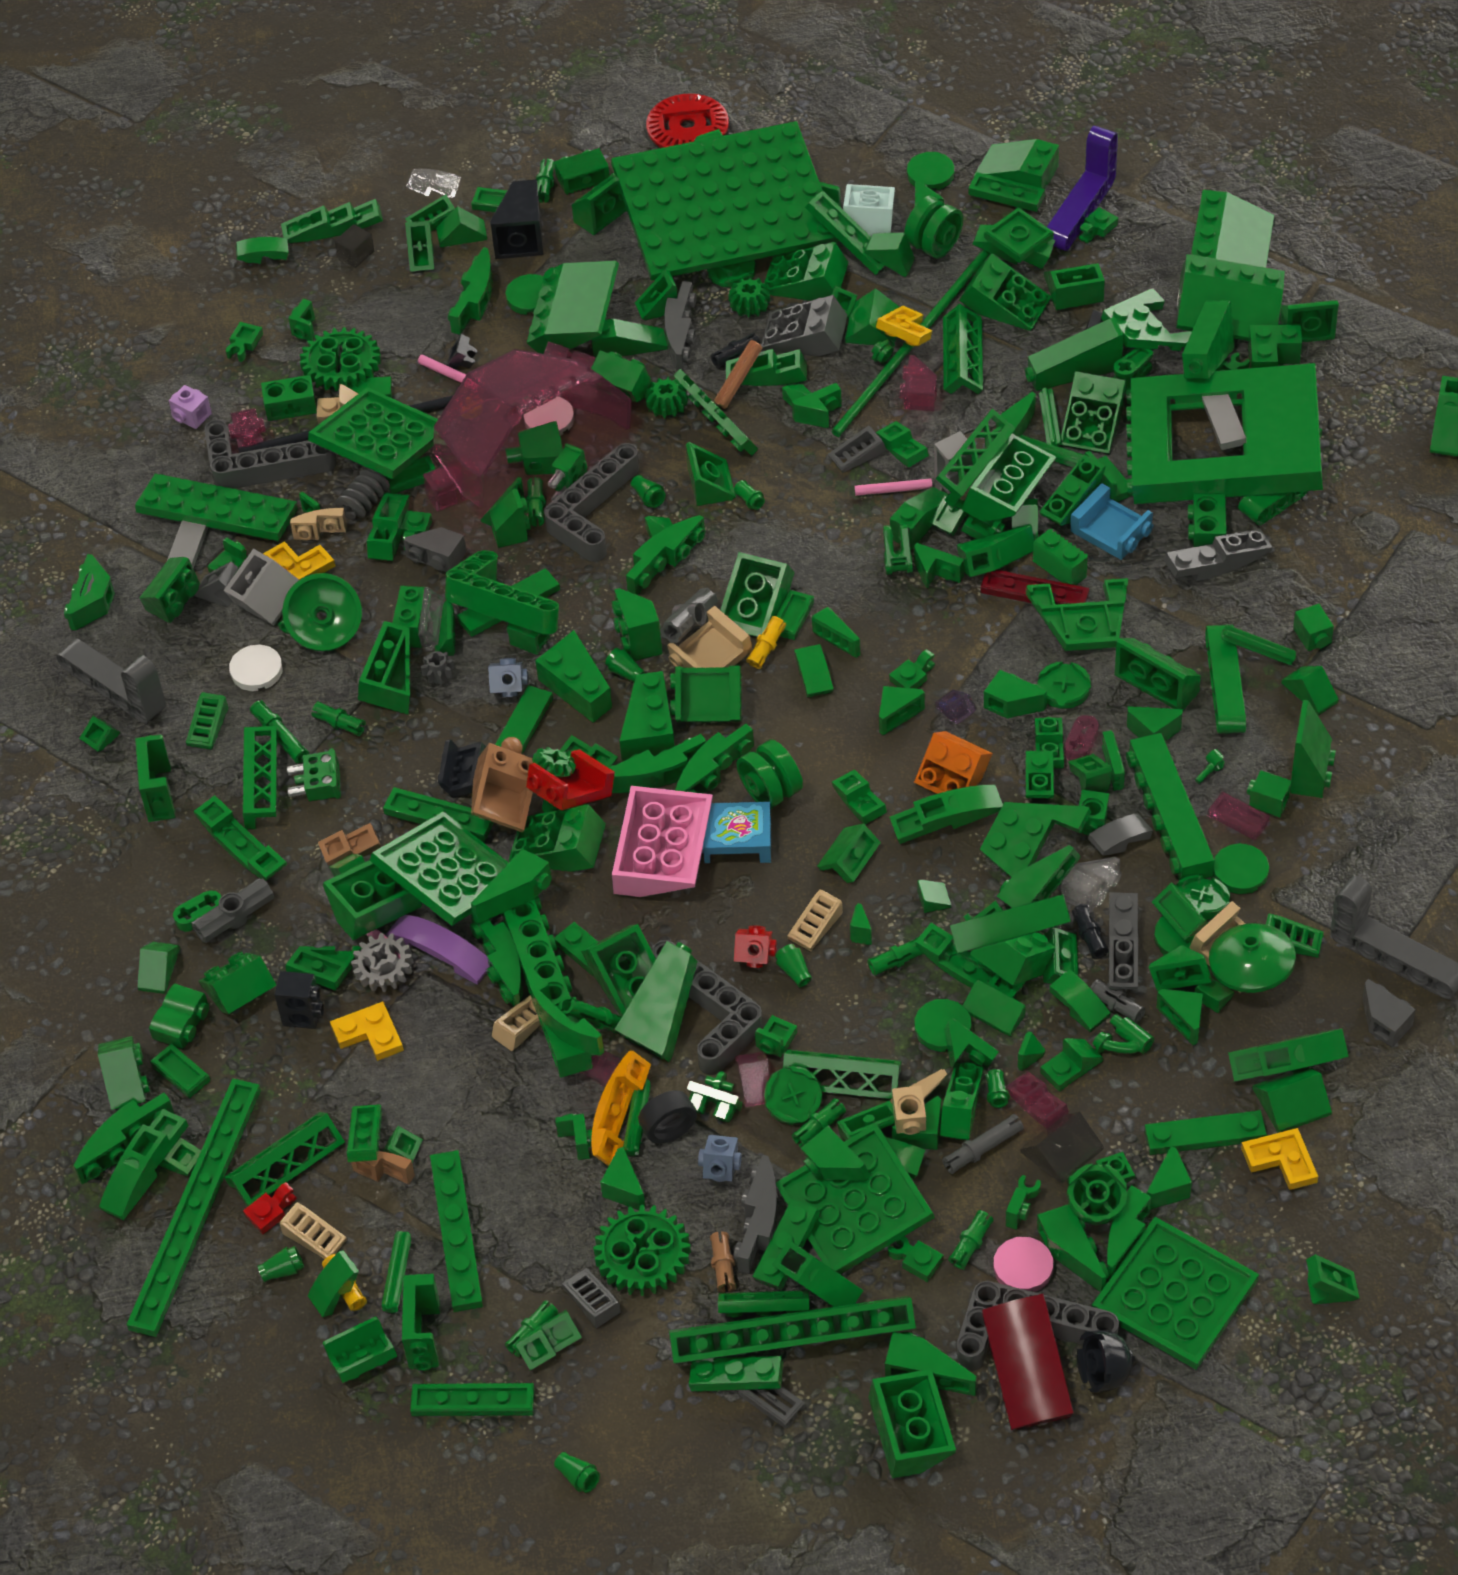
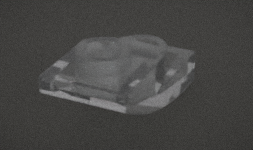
M413 169L406 187L429 196L431 190L454 198L461 177L440 170Z

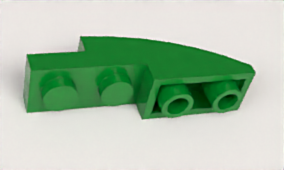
M483 247L479 255L474 257L471 267L462 275L461 285L464 291L461 292L455 307H452L448 313V321H450L452 333L461 335L470 319L480 321L489 304L493 278L489 250L486 247Z
M698 515L675 523L654 535L633 553L634 567L626 574L627 591L638 595L642 589H646L649 586L652 578L658 572H661L667 563L676 567L681 560L686 559L690 550L705 537L704 517Z
M744 724L726 738L717 732L689 760L678 780L675 791L705 794L708 791L714 790L721 782L720 771L727 769L734 760L741 755L747 754L754 747L753 729Z
M702 734L688 738L679 745L661 751L656 756H653L648 749L640 754L631 756L617 765L608 767L615 772L612 793H630L631 786L659 788L678 782L689 760L706 742Z
M995 785L970 786L938 793L914 801L915 807L889 818L899 844H902L949 825L956 829L1000 812L1003 803Z
M472 913V924L469 926L476 939L481 938L484 943L483 948L489 965L486 969L487 975L493 984L497 982L500 986L499 991L505 1003H511L515 1007L523 1001V981L519 956L512 936L504 922L495 926L492 925L489 919L477 923L474 921Z
M1342 1028L1228 1052L1234 1081L1268 1076L1349 1057Z
M165 1092L141 1107L132 1100L109 1117L95 1131L79 1153L74 1164L81 1184L97 1178L104 1170L114 1164H118L124 1151L143 1124L150 1126L162 1109L174 1114L171 1101Z
M162 1109L150 1126L144 1124L141 1126L124 1151L110 1177L99 1205L100 1210L124 1221L157 1178L155 1171L157 1166L189 1125L186 1119Z

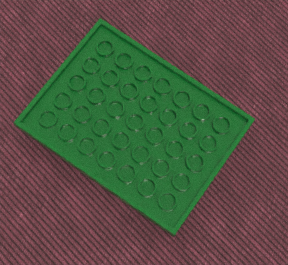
M797 121L611 159V165L651 281L656 280L665 269L669 270L671 276H677L807 249L820 244L839 242L805 208L822 191Z

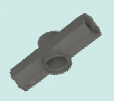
M701 588L684 604L675 605L672 615L664 622L663 627L660 629L662 637L669 640L670 643H677L694 627L703 626L707 620V611L718 602L716 593L710 591L709 588Z
M259 878L238 893L224 894L220 898L218 906L191 923L192 928L198 938L203 943H207L228 928L242 927L247 921V916L274 899V894L268 883L263 878Z

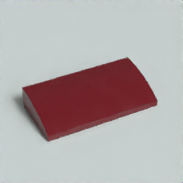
M1044 1294L1029 1296L983 1309L981 1312L1010 1429L1015 1430L1070 1418L1073 1415V1409Z

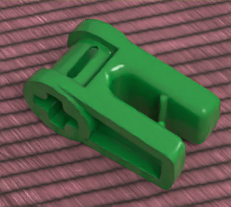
M1135 348L1117 360L1113 367L1115 374L1113 378L1125 380L1127 389H1131V378L1145 377L1152 370V364L1149 361L1153 358V351L1146 348Z
M907 523L899 525L898 538L900 540V550L894 551V534L892 533L891 526L884 525V563L886 575H892V572L897 571L912 573L913 566Z

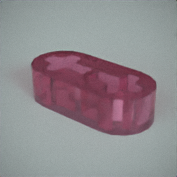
M1083 715L1075 720L1065 742V756L1068 760H1074L1090 754L1098 737L1099 723L1095 717ZM1090 727L1085 734H1082V729ZM1078 743L1082 744L1078 751L1073 750L1077 748Z

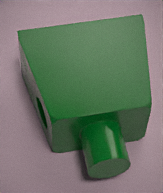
M557 421L520 431L518 433L519 446L505 449L507 463L523 461L524 471L527 475L553 474L551 465L563 450Z

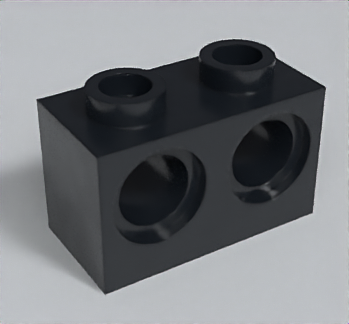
M280 971L275 990V999L282 1026L316 1029L318 1018H323L324 1002L320 1001L321 989L320 986L316 985L314 974Z

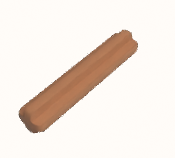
M750 340L714 399V403L723 409L728 407L762 350V346L758 342Z

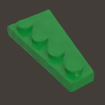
M681 369L673 375L690 393L688 398L697 407L702 405L705 408L702 413L711 422L715 419L719 422L716 426L725 437L729 434L733 437L730 442L740 452L745 449L752 456L758 450L757 446Z

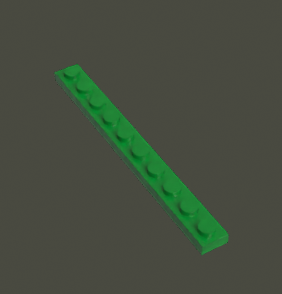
M232 1078L126 1324L129 1331L157 1337L261 1092L259 1084Z

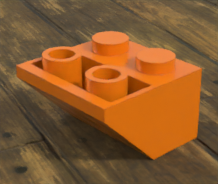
M947 731L934 732L914 783L937 794L954 789L977 786L985 774L993 753Z

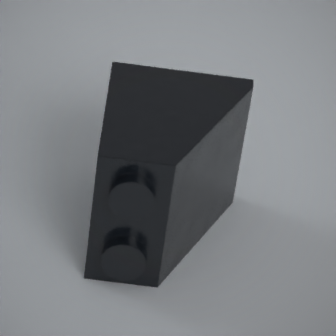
M537 179L513 181L493 215L490 225L495 259L544 255Z

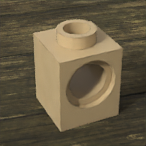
M912 1086L892 1089V1105L897 1134L913 1135L920 1131H925L926 1113L922 1087ZM906 1110L915 1111V1113L911 1115L905 1114L903 1112Z

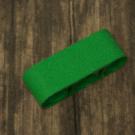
M1308 491L1244 496L1239 503L1238 509L1260 526L1300 500Z

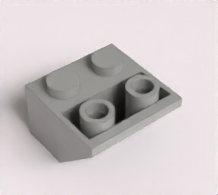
M253 549L223 591L234 604L274 626L282 615L283 603L288 591L299 579L273 559Z

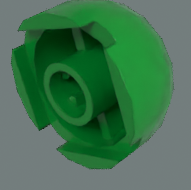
M1086 1164L1079 1168L1070 1178L1067 1189L1068 1205L1074 1215L1084 1223L1092 1225L1106 1224L1116 1218L1126 1204V1182L1121 1174L1109 1165Z

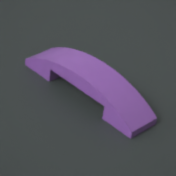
M404 915L386 933L387 937L393 933L396 940L402 937L405 944L409 945V947L413 945L454 967L456 974L477 985L487 974L486 969L489 967L488 959L483 952L457 934L431 921L416 916Z

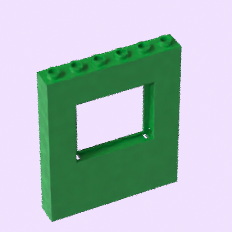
M1315 363L1215 371L1210 378H1184V374L1131 378V389H1126L1127 404H1131V406L1126 407L1127 422H1131V424H1127V439H1131V442H1127L1128 458L1132 457V460H1127L1128 476H1132V478L1127 479L1128 494H1133L1134 504L1193 500L1194 494H1225V497L1323 490ZM1238 393L1242 394V399H1237ZM1229 394L1233 406L1242 405L1243 431L1246 436V443H1243L1244 455L1172 461L1171 411L1204 408L1202 396ZM1170 399H1175V404H1170Z

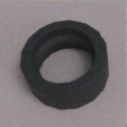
M673 1090L664 1092L647 1102L641 1109L638 1120L647 1138L652 1143L661 1144L673 1141L685 1134L694 1125L697 1113L688 1096L683 1091Z

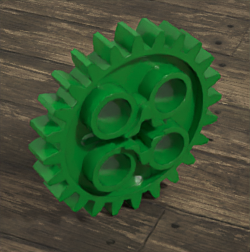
M343 327L341 332L333 328L330 334L327 331H323L324 336L314 335L315 341L308 340V347H302L303 353L300 354V365L304 376L311 375L312 383L315 382L317 388L324 384L325 390L334 386L335 391H338L340 384L349 387V384H353L355 387H358L357 381L360 380L366 383V377L373 378V371H378V365L381 364L380 348L377 345V341L372 340V335L365 336V331L356 334V328H353L350 332L346 331V327ZM341 363V370L339 372L338 366Z
M643 1204L640 1205L639 1212H635L629 1206L628 1214L624 1215L618 1210L617 1220L608 1217L609 1227L600 1226L601 1235L595 1236L597 1246L593 1247L594 1256H596V1267H599L601 1277L606 1276L608 1285L616 1282L617 1291L627 1286L629 1295L634 1292L635 1288L639 1289L641 1296H644L646 1288H650L651 1292L656 1294V1286L660 1285L663 1289L667 1290V1280L677 1283L676 1273H685L683 1264H689L688 1254L691 1253L689 1234L685 1233L683 1223L678 1224L676 1215L668 1218L667 1209L658 1214L655 1205L651 1207L649 1212L645 1211ZM638 1230H639V1231H642V1232L639 1233V1234H633V1233H632V1232L638 1231ZM660 1243H668L665 1246H657ZM618 1254H627L624 1257H617ZM645 1266H653L651 1269H642Z

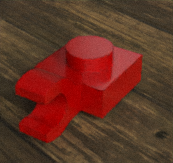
M285 1182L278 1187L272 1198L267 1193L263 1194L243 1210L245 1217L262 1235L284 1218L285 1213L283 1209L297 1199L293 1194L294 1190Z

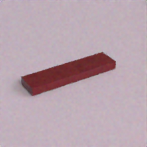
M995 570L985 573L980 593L1031 603L1026 595L1027 585L1050 584L1055 604L1058 605L1086 603L1089 596V588Z

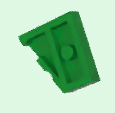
M299 946L286 963V972L314 974L316 984L336 990L353 968L351 961L356 960L353 952L361 951V947L352 946V951H335V946H323L321 948Z

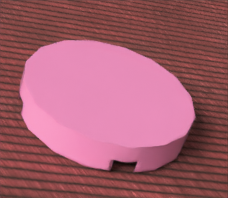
M1015 1237L1005 1241L998 1247L994 1256L995 1276L1000 1284L1036 1292L1049 1283L1053 1274V1257L1049 1249L1041 1241L1031 1237Z

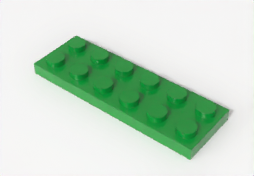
M155 473L136 502L135 509L136 513L181 522L187 521L215 529L279 541L290 520L297 512L298 506L297 501Z

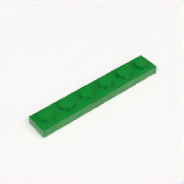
M459 1150L430 1155L453 1312L483 1307Z

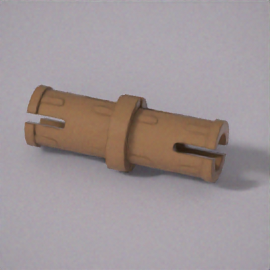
M721 1231L722 1239L720 1243L719 1234L715 1232L710 1236L713 1251L711 1264L712 1268L716 1271L717 1290L720 1293H725L724 1286L727 1283L728 1293L736 1289V1283L733 1273L735 1259L730 1252L729 1234Z

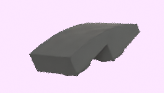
M1136 813L1103 825L1090 833L1088 839L1104 856L1125 852L1128 843L1150 839L1153 829Z

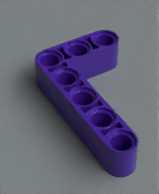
M1095 125L1090 129L1086 142L1085 172L1047 226V228L1054 232L1053 240L1055 242L1053 247L1064 251L1070 249L1081 232L1080 226L1084 223V219L1097 209L1112 187L1117 168L1118 134L1116 132Z

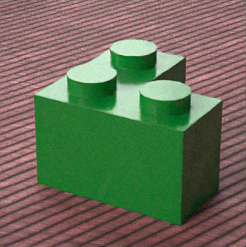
M1250 325L1248 341L1249 368L1278 366V364H1300L1302 349L1301 325Z
M133 1036L99 1044L98 1058L111 1110L121 1108L132 1100L137 1104L146 1102L145 1093L150 1092L146 1075L141 1076L139 1071V1065H143L140 1043L134 1044Z

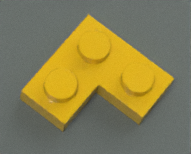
M901 306L878 318L876 328L884 331L886 335L903 339L911 346H919L929 341L933 331L920 325L924 314L905 306Z
M284 541L263 553L299 580L311 574L325 573L335 567L334 559L321 545L298 557Z
M384 1002L330 1021L340 1049L368 1039L377 1061L404 1051L402 1042Z
M1298 1128L1242 1142L1241 1150L1251 1173L1280 1166L1289 1190L1318 1183V1174Z

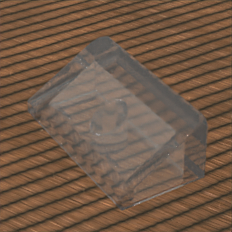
M428 587L424 588L418 633L421 645L424 648L438 645L444 602L442 596Z

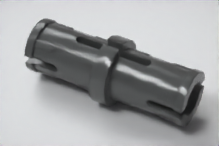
M1100 979L1093 982L1090 987L1091 990L1102 1002L1108 1005L1109 1010L1113 1012L1118 1011L1135 1023H1138L1143 1018L1146 1011L1145 1007L1127 998L1125 992L1109 989V986Z

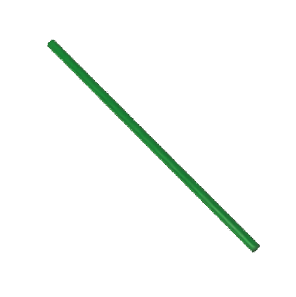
M983 249L921 322V326L929 329L991 253ZM906 342L901 346L832 429L834 436L840 437L914 346Z

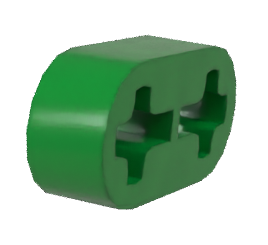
M206 891L176 907L173 912L176 927L184 932L194 930L191 923L218 906L221 894L216 891ZM211 902L213 905L215 904V906L211 907L210 905H207V903ZM185 915H187V917H191V918L188 919V920H186L185 918H182V917L185 916Z

